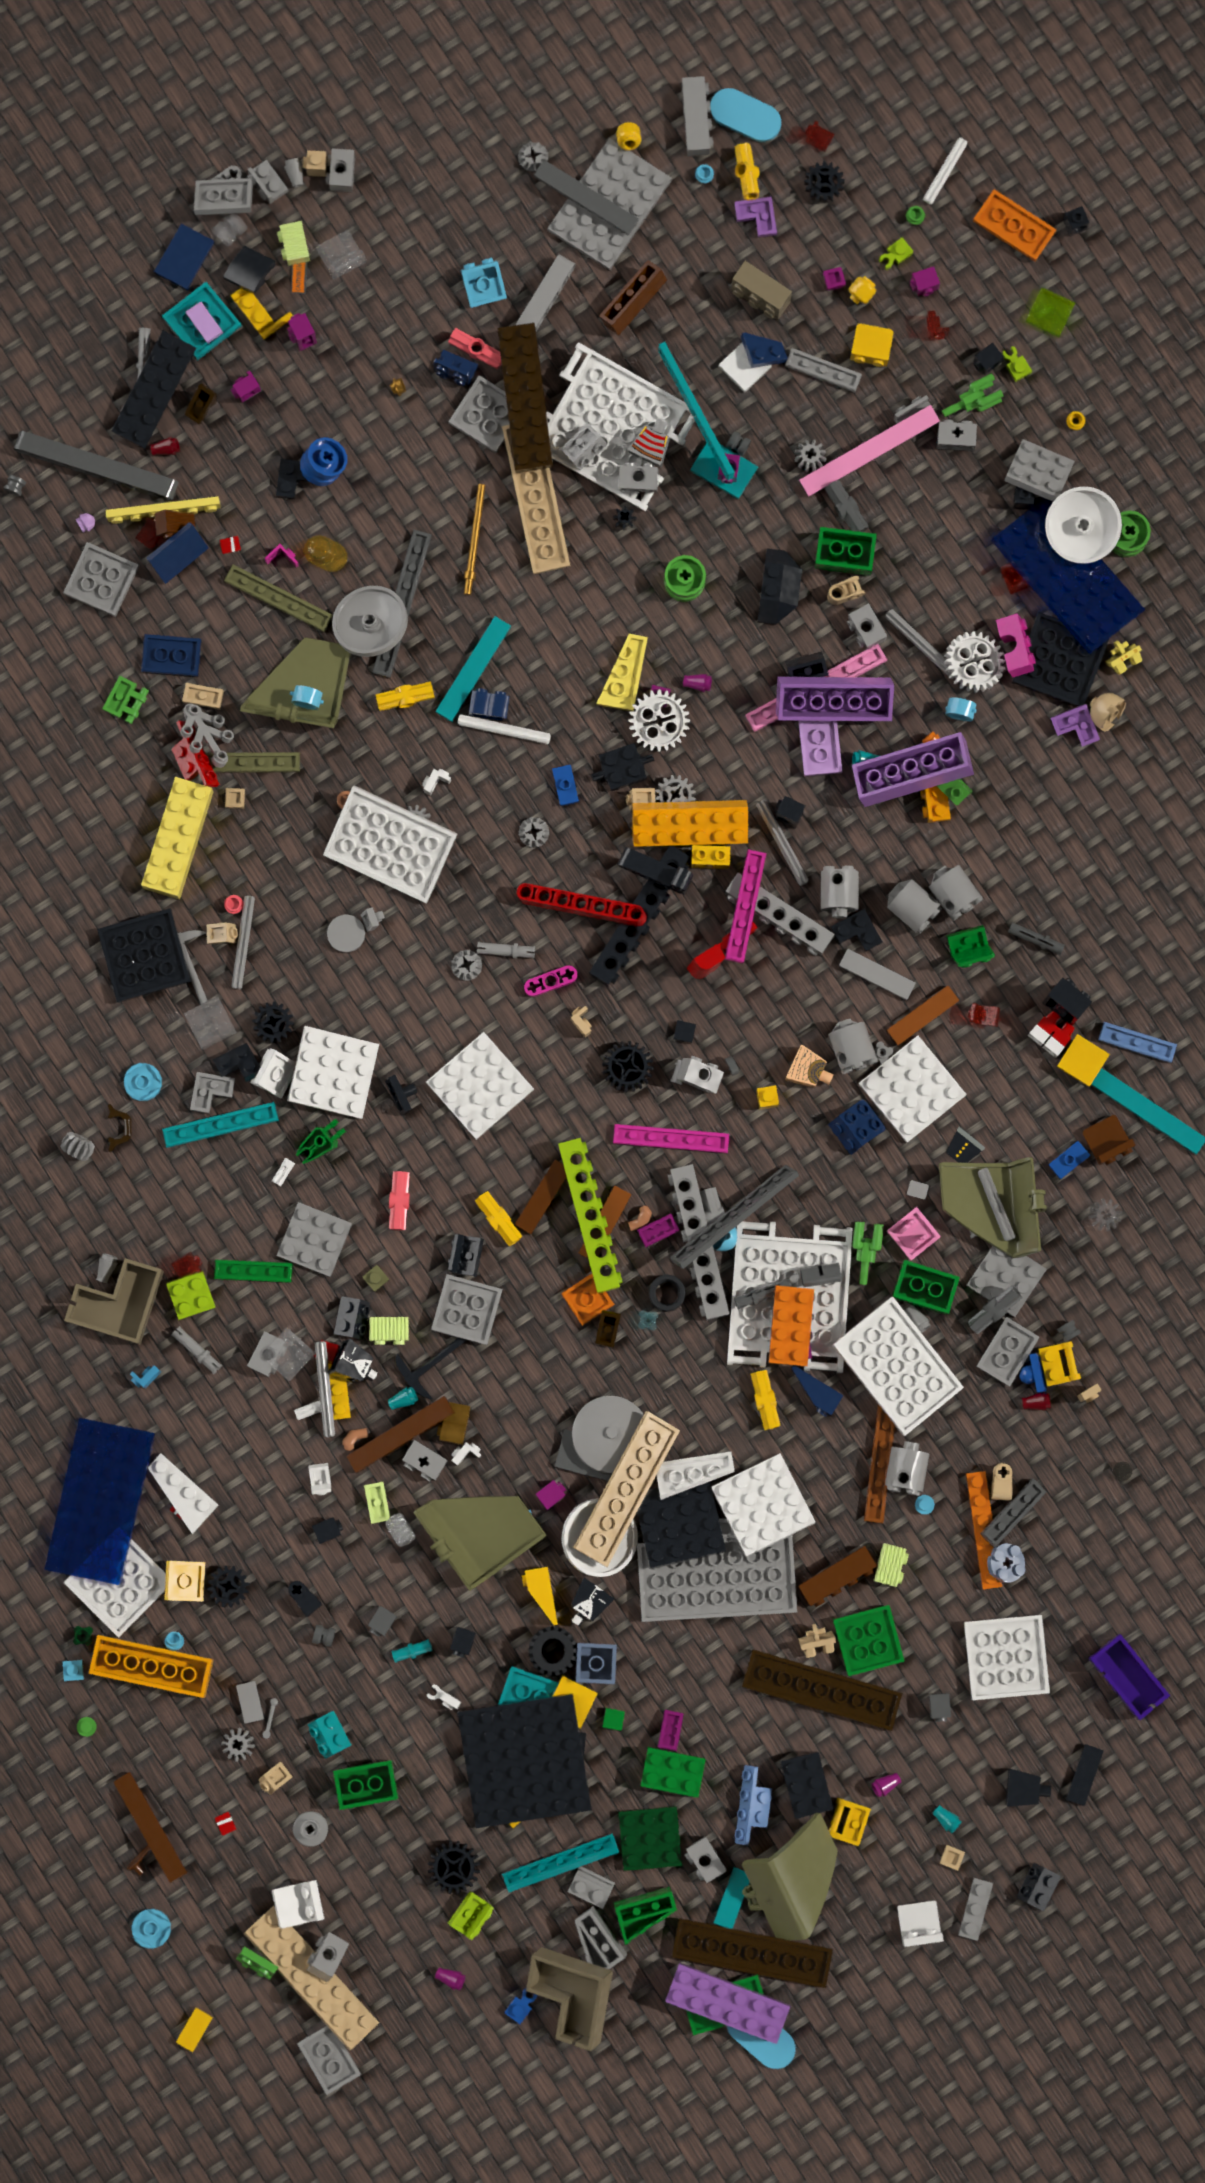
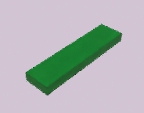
M215 1260L214 1279L292 1283L293 1264Z

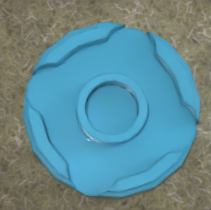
M138 1063L127 1070L124 1077V1087L127 1094L133 1099L149 1101L159 1094L162 1087V1077L153 1065Z
M146 1909L140 1912L132 1924V1934L135 1941L140 1946L148 1949L163 1945L171 1933V1923L168 1916L157 1909Z

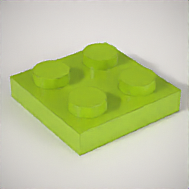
M203 1270L166 1283L179 1320L215 1308V1303Z

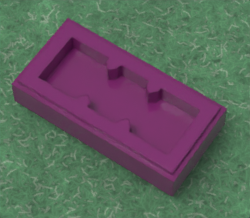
M672 1213L637 1230L645 1248L680 1231Z
M664 1710L657 1749L677 1752L684 1713Z

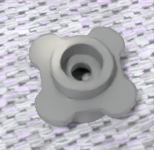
M883 1042L876 1044L874 1051L877 1060L883 1064L893 1054V1049L886 1047Z

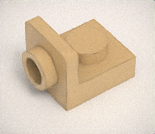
M632 788L629 794L626 795V804L630 807V811H632V803H655V788Z
M217 923L207 925V944L237 943L238 931L235 924Z
M586 1006L583 1008L578 1007L571 1013L573 1015L571 1022L585 1038L591 1034L590 1028L592 1027L586 1018L581 1019V1016L588 1011Z
M279 1762L258 1781L262 1790L271 1795L290 1780L292 1775Z

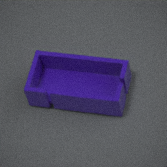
M1117 1634L1088 1658L1098 1672H1104L1102 1677L1137 1720H1141L1153 1710L1152 1706H1149L1150 1704L1157 1707L1170 1696L1121 1634Z

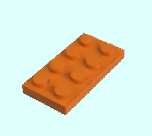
M995 189L973 219V222L1034 262H1036L1056 232L1055 228Z
M775 1286L768 1363L808 1366L814 1289Z

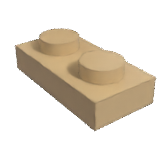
M186 683L182 702L220 709L224 690Z
M1098 1384L1093 1385L1077 1395L1080 1402L1085 1400L1087 1403L1099 1397L1098 1392L1101 1391V1388Z

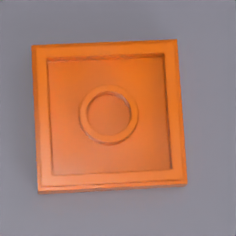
M592 1274L561 1293L582 1326L600 1315L602 1310H608L614 1306L607 1292L597 1294Z

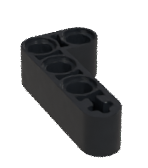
M627 847L624 848L617 864L622 869L682 895H686L694 875L684 868L678 867L676 869Z

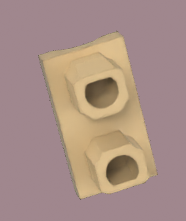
M812 1624L813 1630L806 1631V1637L798 1638L806 1658L816 1656L815 1647L822 1646L825 1654L834 1652L836 1640L833 1631L825 1632V1628L817 1629L816 1624Z

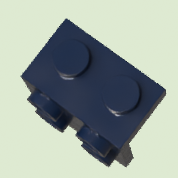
M860 1100L828 1124L832 1132L851 1155L885 1130V1126L865 1100Z

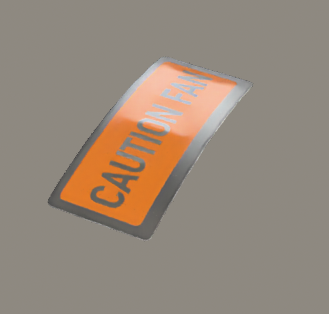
M307 262L292 265L291 293L306 294Z

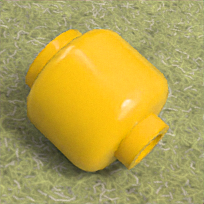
M626 122L617 128V142L620 148L634 150L640 145L641 134L637 124Z
M866 276L863 278L857 277L848 289L850 294H852L849 298L856 304L860 302L867 304L876 293V285Z

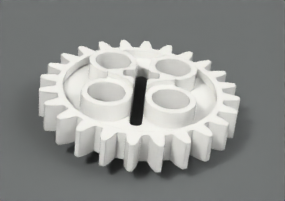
M975 631L970 636L967 632L963 634V637L958 635L956 640L954 639L951 645L947 647L949 652L944 655L946 658H949L944 662V664L949 665L945 671H951L952 673L949 678L955 677L954 684L960 682V689L967 686V692L972 688L975 693L979 691V688L982 692L986 690V687L991 689L993 684L996 685L998 683V679L1003 676L1001 672L1005 670V667L1001 666L1005 663V660L1000 659L1004 653H998L1000 646H994L996 640L988 641L989 635L982 638V632L978 636H976ZM977 648L982 649L983 654L979 653ZM960 652L964 653L966 658H962ZM983 665L987 666L990 672L984 670ZM966 670H969L972 673V676H969L966 673Z
M658 689L657 695L650 690L649 697L643 693L644 700L637 698L639 705L632 704L636 710L629 711V714L634 716L628 719L629 722L634 723L629 729L636 730L632 736H639L637 742L644 741V748L649 744L651 751L655 746H657L659 752L661 746H664L667 751L669 744L675 748L674 741L681 743L680 735L686 737L683 729H689L685 725V723L690 722V719L685 718L689 711H683L686 704L679 705L682 700L681 698L674 700L675 693L669 697L668 690L665 691L664 695L661 694L660 689ZM663 704L671 706L669 713L664 714L661 712ZM645 709L653 711L651 718L646 719L642 716ZM659 715L661 718H666L671 715L676 716L673 719L663 720L662 725H658V723H652L647 726H643V723L657 720L656 716ZM667 723H675L676 729L673 732L666 731ZM651 727H655L658 730L657 735L654 737L647 735V731Z

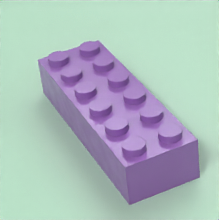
M778 677L776 715L778 720L892 721L894 683L891 678Z
M961 732L852 765L858 796L864 807L974 775L967 742Z
M680 1962L665 2001L774 2044L778 2042L790 2009V2004Z

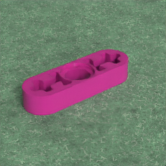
M565 966L529 979L524 985L525 993L530 997H536L572 984L577 979V971L573 966ZM566 970L574 973L572 979L569 980L568 977L562 978L563 983H559L557 973H560V976L565 975ZM549 976L556 978V984L552 987L547 986L545 983L546 978ZM542 979L544 990H541L540 986L536 988L535 993L532 990L528 991L530 983H533L535 986L540 984L538 980Z

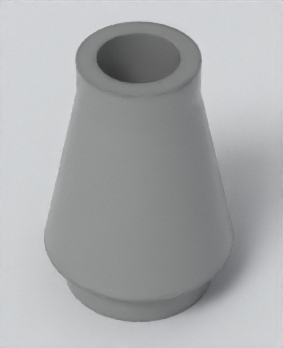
M294 158L285 161L286 166L284 168L291 180L292 186L299 187L304 185L302 162H300V159Z
M106 1253L99 1257L96 1280L104 1283L108 1282L118 1264L116 1262L117 1257Z
M914 1305L909 1306L904 1311L921 1333L931 1326L930 1320Z

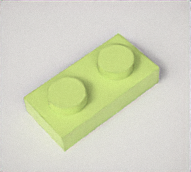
M384 1482L364 1485L371 1524L391 1520Z

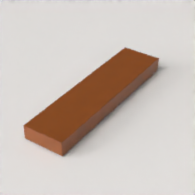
M946 986L886 1031L896 1045L899 1046L960 1000L951 988Z
M615 1185L600 1212L601 1217H606L608 1225L605 1228L606 1235L611 1234L632 1195ZM593 1229L590 1233L593 1239H599L602 1235L598 1229ZM583 1243L578 1254L588 1258L585 1245ZM603 1248L596 1249L595 1254L597 1257H599Z

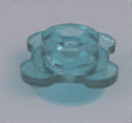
M645 1310L639 1313L641 1318L638 1327L654 1331L657 1328L656 1319L658 1314L656 1312H646Z

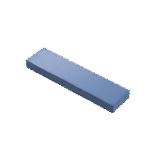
M1103 1022L1098 1038L1100 1042L1168 1063H1172L1177 1044L1107 1022Z

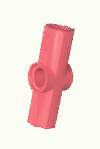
M457 328L452 332L448 341L450 345L469 354L472 359H478L498 370L502 364L500 351L485 344L483 340L474 338ZM478 345L482 350L474 352L471 348Z
M393 1171L392 1192H390L389 1197L390 1230L406 1231L407 1210H409L410 1193H408L409 1172Z

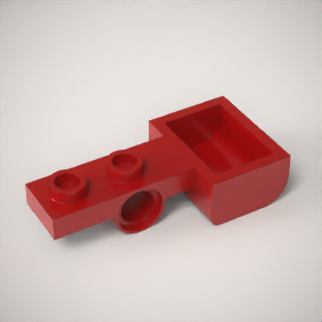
M752 922L750 935L758 928L754 922ZM730 933L722 938L723 941L714 945L692 960L687 970L694 978L702 979L720 966L725 959L724 953L726 954Z

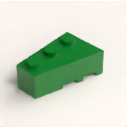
M671 1887L614 1902L625 1945L638 1935L646 1932L654 1924L659 1923L677 1911Z

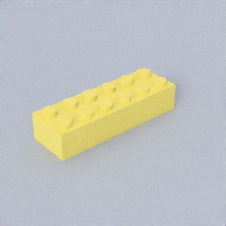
M175 777L141 884L143 889L180 900L212 799V787Z

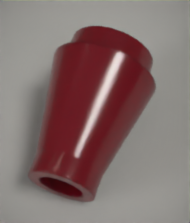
M169 437L151 444L152 455H176V453L180 452L178 439L176 437Z
M1041 1392L1022 1398L1023 1409L1046 1411L1051 1408L1049 1393Z

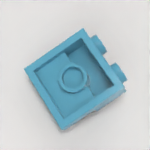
M493 258L482 260V264L477 266L474 263L463 265L464 269L460 271L471 308L507 298L497 260L493 261Z

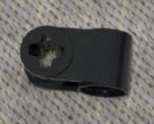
M294 1581L289 1585L288 1591L290 1596L307 1617L323 1605L301 1581ZM294 1584L296 1586H302V1593L300 1595L298 1593H292V1591L294 1590L292 1586Z

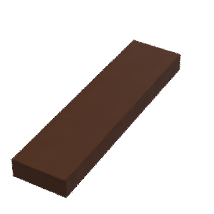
M556 1159L554 1160L515 1223V1226L530 1235L567 1178L562 1163Z

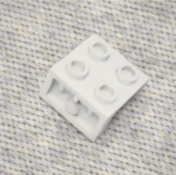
M316 1880L272 1890L279 1928L282 1929L324 1919Z
M936 1901L899 1905L897 1907L904 1947L943 1941Z

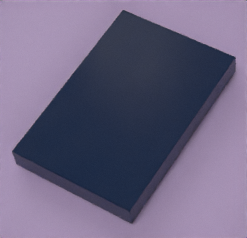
M181 223L154 273L188 291L213 247L214 240Z
M189 522L146 559L166 584L209 547L195 527Z
M144 634L141 672L198 677L202 640L200 638Z

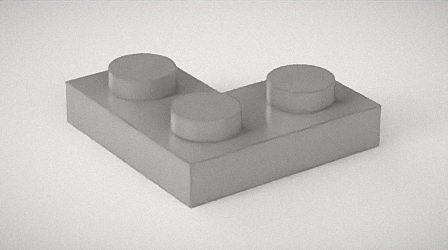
M197 1072L190 1110L210 1114L213 1095L232 1098L235 1078Z

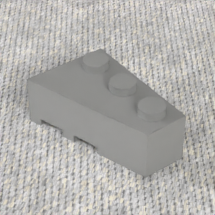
M594 1906L575 1919L588 1963L609 1970L627 1956L626 1951Z

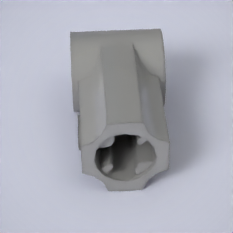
M716 1187L700 1191L708 1226L725 1214L723 1207H721Z

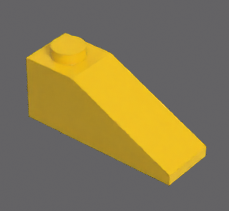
M548 1567L526 1570L525 1575H522L523 1587H528V1591L553 1625H558Z

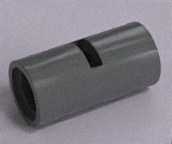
M839 1262L800 1269L803 1288L842 1281Z

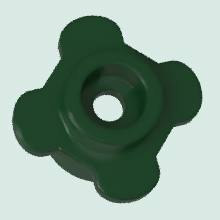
M76 1626L74 1628V1644L90 1646L93 1642L91 1639L92 1627L81 1628Z

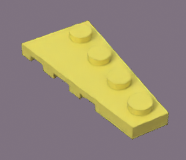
M634 634L628 635L596 705L634 711L632 704L636 702L648 637Z

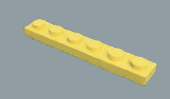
M219 496L110 509L106 510V518L108 522L119 524L123 520L129 519L130 521H140L146 517L155 519V513L162 510L197 514L198 511L204 510L206 512H215L221 508Z

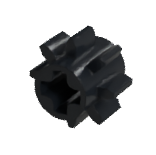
M626 506L622 510L617 508L618 516H613V520H617L615 527L621 526L623 531L628 526L633 528L631 521H636V517L632 516L634 510L629 511L626 509ZM621 516H628V521L625 519L621 521Z

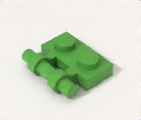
M119 676L103 707V711L117 718H121L124 712L128 714L125 721L132 724L139 715L138 711L142 703L146 702V695L149 690L142 687L140 693L135 692L136 683ZM132 697L136 700L132 708H129L127 704Z
M246 1947L241 1950L236 1958L237 1961L242 1963V1966L251 1968L257 1972L258 1976H264L269 1980L278 1968V1966Z

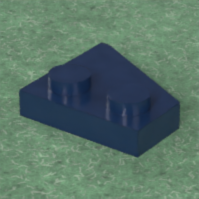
M749 333L741 334L740 337L751 368L786 363L788 358L782 342Z

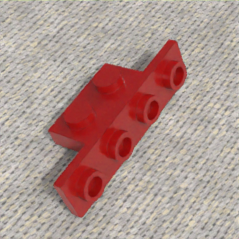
M186 721L176 722L180 731ZM192 725V735L189 738L183 737L171 750L185 780L191 781L199 774L204 786L217 787L220 784L203 745L199 753L190 751L189 747L196 735L195 727Z

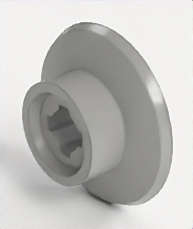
M314 1811L300 1814L293 1824L294 1837L300 1844L307 1847L319 1845L325 1840L328 1833V1825L325 1818ZM312 1825L315 1829L311 1834L306 1830V1827Z

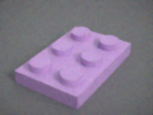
M798 720L804 777L842 773L837 721Z

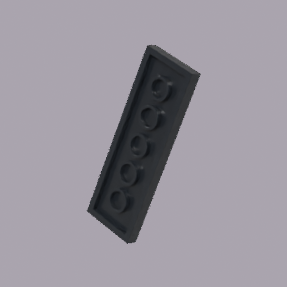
M162 330L111 432L145 449L196 347Z

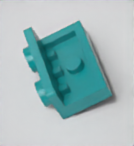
M334 1711L308 1724L309 1732L318 1744V1750L325 1759L351 1746Z

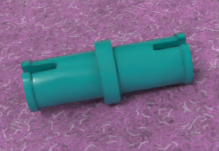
M429 1639L416 1644L410 1643L407 1647L393 1650L392 1656L395 1663L411 1657L414 1659L417 1655L432 1651V1646Z

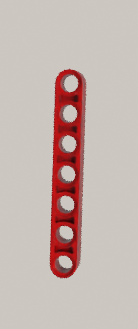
M523 883L517 888V896L526 905L633 926L643 925L647 918L643 908L635 904ZM525 891H531L528 897H522ZM549 894V898L546 901H541L542 895ZM561 898H567L565 904H559ZM579 902H586L583 908H577ZM598 905H604V909L601 912L595 911ZM616 909H623L620 915H614ZM634 913H641V916L638 919L632 918Z

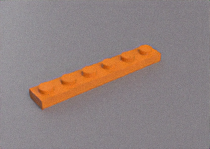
M986 1471L967 1473L966 1480L982 1590L1002 1587V1582L993 1578L987 1567L988 1556L991 1555V1550L994 1547L980 1534L993 1520Z

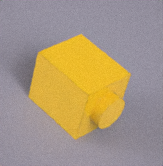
M776 1085L757 1088L759 1110L779 1106Z

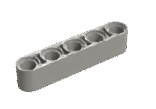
M560 254L557 256L516 325L535 323L536 331L538 330L576 266L574 262Z

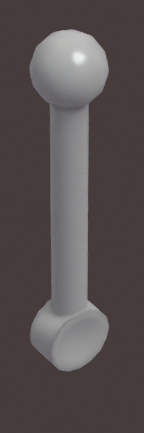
M272 1698L270 1701L271 1709L266 1731L263 1732L264 1738L271 1736L269 1731L274 1709L278 1704L276 1698Z

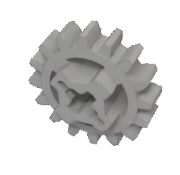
M671 775L669 781L667 778H664V784L658 783L660 790H655V794L659 795L655 797V801L664 802L662 795L665 793L668 798L667 802H671L672 794H676L678 791L679 798L673 799L672 802L696 801V798L692 797L696 794L695 790H691L693 784L688 785L687 778L682 781L681 775L677 779H674V776ZM678 784L676 787H670L669 785ZM685 789L688 793V799L683 795Z

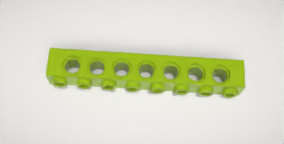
M581 1138L559 1143L558 1147L597 1294L619 1289L620 1283H623L620 1272H616L614 1266L618 1262L615 1253L611 1254L609 1247L613 1246L610 1234L606 1235L605 1228L608 1227L606 1217H601L600 1209L603 1206L601 1198H596L595 1190H598L596 1180L591 1179L590 1172L593 1171L591 1161L586 1160L585 1153H588L586 1142H582ZM579 1155L582 1161L580 1164L574 1165L571 1162V1157ZM578 1174L586 1175L587 1180L584 1183H578L575 1179ZM589 1192L592 1198L590 1201L584 1202L580 1198L581 1194ZM592 1210L597 1216L594 1220H588L585 1217L586 1212ZM593 1229L601 1231L602 1235L599 1239L591 1237L590 1233ZM604 1248L606 1255L603 1258L597 1257L595 1254L596 1249ZM608 1266L611 1269V1274L603 1276L600 1273V1269Z

